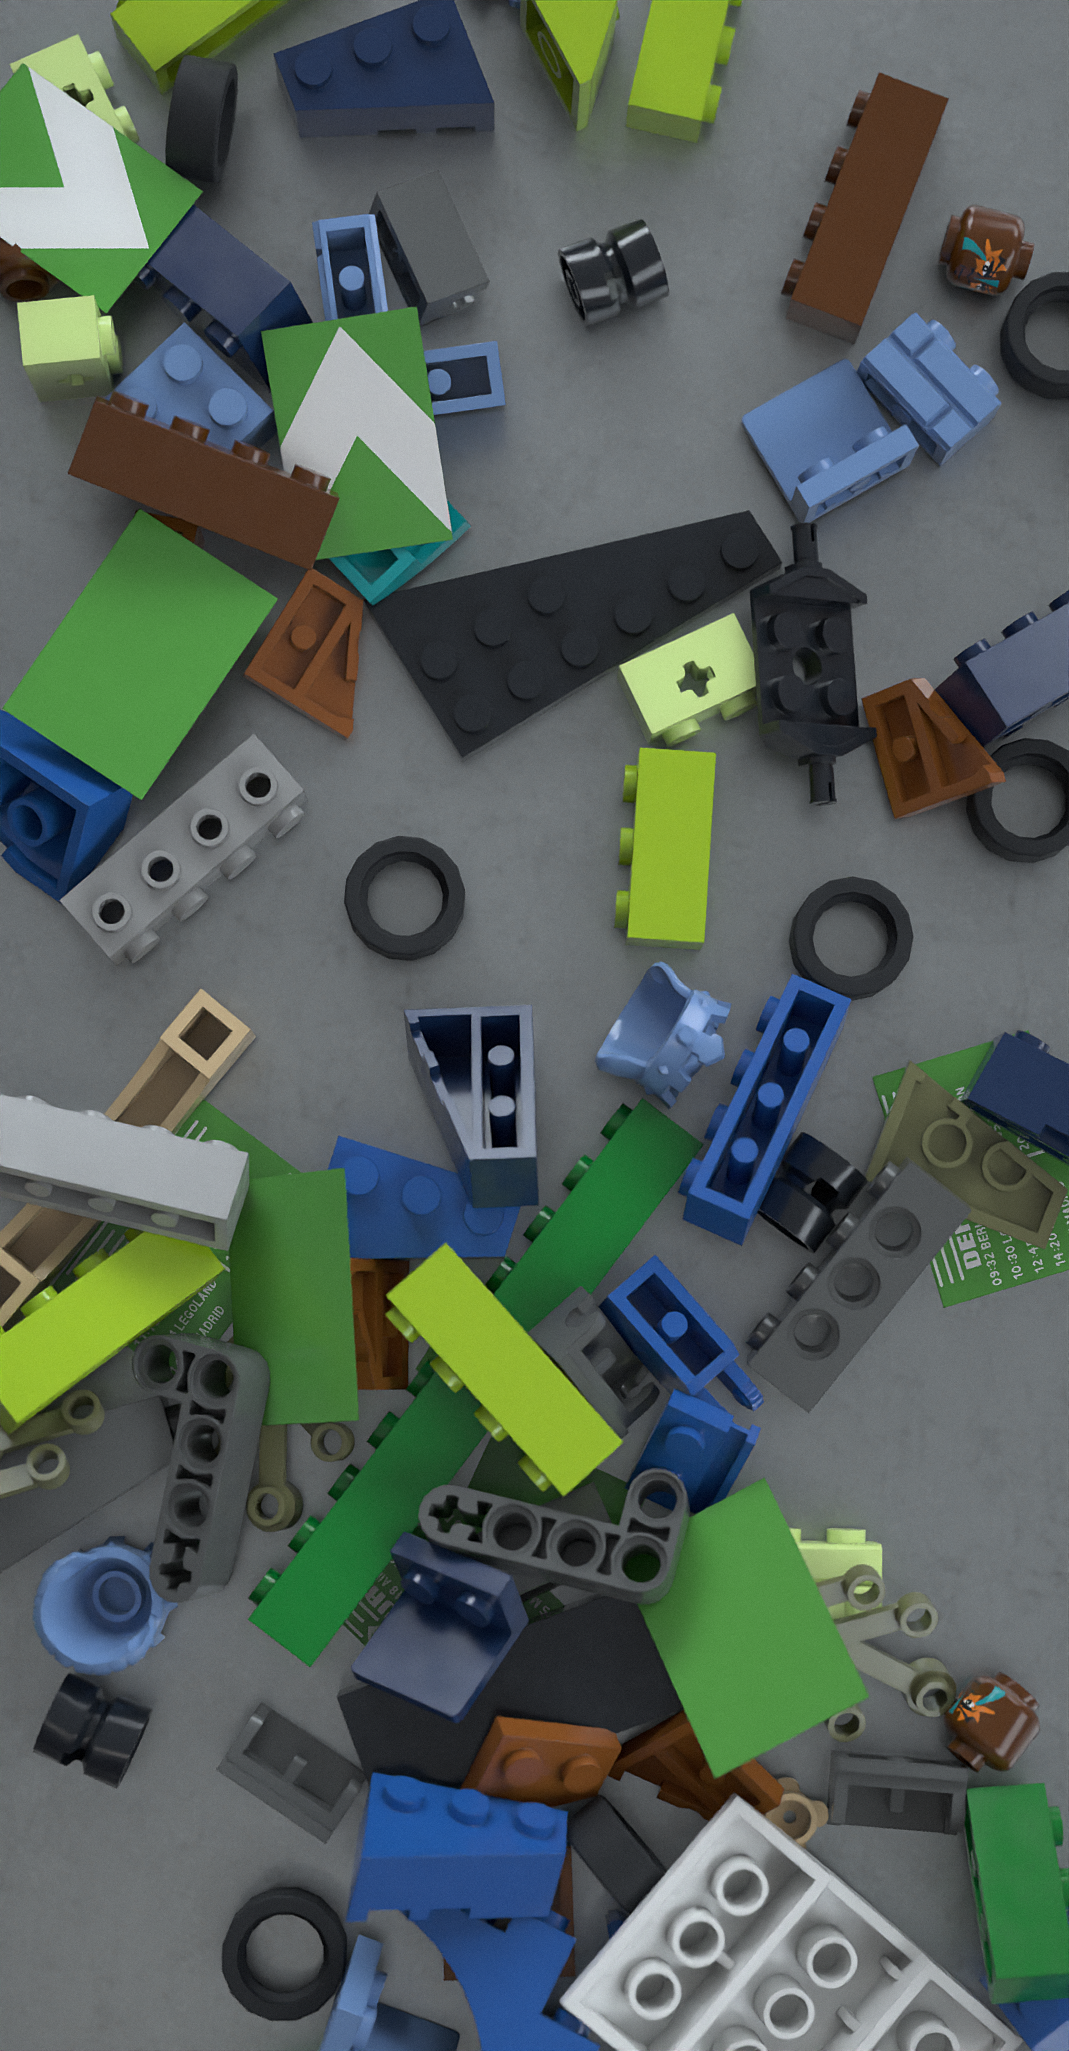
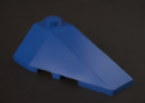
M0 709V841L6 847L1 856L16 873L61 903L60 899L92 873L124 829L133 794L8 712Z

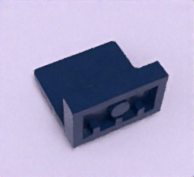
M403 1532L390 1550V1553L400 1574V1582L404 1592L354 1661L351 1671L355 1679L451 1722L459 1723L463 1720L519 1637L529 1619L511 1575Z

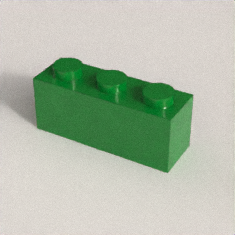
M1045 1783L967 1788L963 1830L990 2004L1069 1998V1922L1066 1910L1069 1909V1868H1059L1056 1847L1063 1845V1824L1060 1809L1058 1806H1048Z

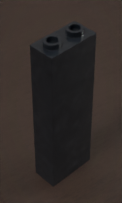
M594 1594L529 1619L519 1637L463 1720L459 1723L451 1722L363 1682L342 1689L337 1695V1700L368 1786L374 1772L394 1777L407 1776L419 1782L459 1790L496 1717L603 1728L617 1734L683 1709V1705L638 1604L600 1594Z

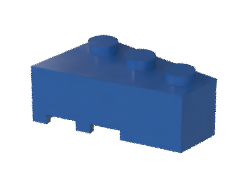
M338 1136L328 1170L345 1168L350 1258L425 1260L445 1242L460 1259L505 1258L521 1206L473 1208L458 1173Z
M373 1772L357 1835L346 1922L367 1921L369 1911L405 1910L407 1920H428L430 1909L466 1908L468 1919L548 1917L566 1854L568 1811L549 1808L536 1802L524 1803L484 1795L472 1789L459 1790L419 1782L407 1776L394 1777Z

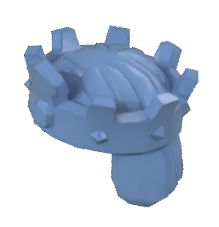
M656 962L646 971L639 986L634 991L628 1004L622 1010L596 1054L595 1063L597 1069L617 1077L634 1079L636 1084L645 1088L646 1095L654 1094L670 1109L677 1102L675 1098L679 1092L681 1093L687 1088L692 1077L700 1070L702 1065L708 1067L725 1058L723 1038L716 1034L719 1023L725 1024L732 1004L710 997L708 991L690 990L678 979L667 963Z
M110 1536L100 1545L86 1551L80 1548L77 1552H72L64 1558L55 1561L42 1574V1579L37 1587V1594L33 1602L34 1627L38 1637L41 1639V1644L50 1655H54L55 1660L65 1668L74 1666L75 1672L89 1675L95 1674L96 1676L110 1675L112 1671L116 1673L125 1670L128 1665L134 1666L146 1655L149 1648L156 1647L165 1638L161 1631L169 1611L178 1607V1603L168 1602L159 1597L152 1587L149 1578V1566L154 1546L153 1542L144 1550L125 1544V1536Z

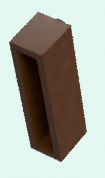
M880 72L877 75L871 93L859 89L846 126L856 129L849 149L837 146L824 180V182L835 185L827 206L815 202L802 237L813 242L805 262L793 259L781 291V295L791 298L785 319L855 345L949 98Z
M113 390L109 400L99 396L96 397L67 474L310 571L312 570L340 499L337 492L328 489L330 477L295 464L291 474L268 465L270 453L239 440L234 441L231 449L208 441L209 428L180 416L174 415L171 425L146 416L149 404Z

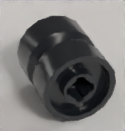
M637 219L608 230L606 241L601 244L590 237L558 249L559 263L568 293L580 320L586 327L619 315L622 303L627 302L634 308H638L669 295L668 280L659 250L643 219ZM611 271L614 278L605 280L604 274Z
M800 1132L785 1152L781 1161L783 1172L780 1176H774L757 1214L793 1242L807 1251L815 1253L836 1225L832 1213L835 1209L847 1210L868 1180L858 1169L834 1150L813 1136ZM814 1182L816 1184L813 1186L810 1195L805 1191V1188Z
M69 1672L48 1710L37 1736L33 1752L64 1766L71 1764L75 1760L81 1761L84 1775L117 1789L137 1751L153 1709L122 1695L117 1696L111 1701L105 1700L102 1686Z

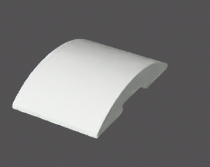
M735 1793L731 1795L560 1999L561 2004L617 2051H1016L1024 2041L892 1922L801 1845Z

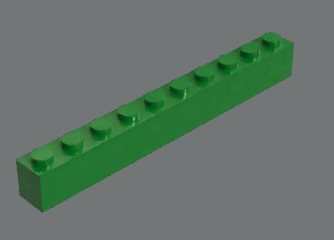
M642 1098L633 1110L624 1103L620 1105L600 1132L609 1142L594 1161L586 1154H583L562 1182V1185L570 1190L571 1193L556 1212L547 1205L542 1208L523 1234L532 1244L518 1263L506 1256L484 1285L526 1333L532 1330L579 1286H582L590 1295L593 1293L688 1167L691 1160L703 1147L704 1144ZM430 1359L427 1360L406 1388V1391L413 1395L415 1399L403 1415L399 1418L389 1411L366 1441L376 1450L363 1468L359 1470L350 1463L327 1494L337 1501L322 1522L310 1515L287 1545L297 1555L282 1575L271 1567L247 1598L257 1605V1608L248 1620L309 1667L313 1665L392 1560L390 1550L402 1533L407 1532L411 1534L419 1524V1507L424 1497L434 1488L450 1483L488 1432L473 1414L482 1403L466 1385L455 1393L429 1364L431 1362Z

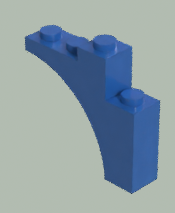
M466 1908L430 1909L428 1920H410L438 1948L462 1986L475 2019L481 2051L599 2050L600 2043L589 2038L592 2029L574 2014L560 2007L557 2008L553 2018L542 2013L548 1997L577 1940L565 1933L570 1922L569 1919L550 1910L548 1917L512 1918L506 1931H503L494 1926L497 1918L468 1919ZM398 1910L404 1916H406L405 1910Z

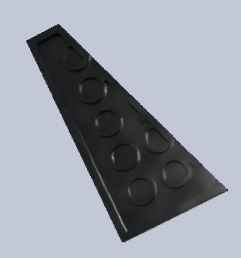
M750 510L393 592L374 605L367 599H363V603L463 763L617 669L620 665L630 661L779 570L783 562Z

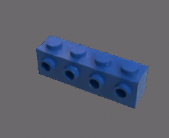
M794 974L791 975L780 999L774 996L769 997L756 1027V1031L763 1034L755 1053L748 1049H745L742 1053L730 1082L731 1085L738 1087L729 1106L722 1103L718 1104L704 1136L705 1139L712 1142L703 1161L696 1158L691 1160L680 1184L678 1194L687 1197L682 1220L740 1246L743 1245L843 1030L852 999Z

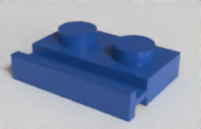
M674 1388L631 1470L624 1489L629 1490L633 1480L642 1472L651 1469H665L674 1473L683 1482L688 1497L689 1511L697 1514L727 1497L756 1444L761 1428L753 1424L749 1430L732 1422L734 1415ZM655 1492L646 1497V1499L671 1511H674L677 1505V1500L666 1492Z

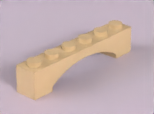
M200 989L159 1037L160 1040L104 1114L113 1121L141 1128L146 1125L160 1126L175 1135L256 1038L255 1034L209 994ZM27 1203L0 1231V1325L5 1332L13 1328L24 1315L20 1309L47 1288L102 1221Z

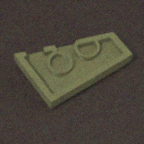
M908 1060L864 1175L868 1182H872L889 1161L899 1167L903 1160L908 1157L969 1205L972 1211L965 1219L1045 1249L1068 1189L980 1119L961 1101L936 1083L911 1060Z

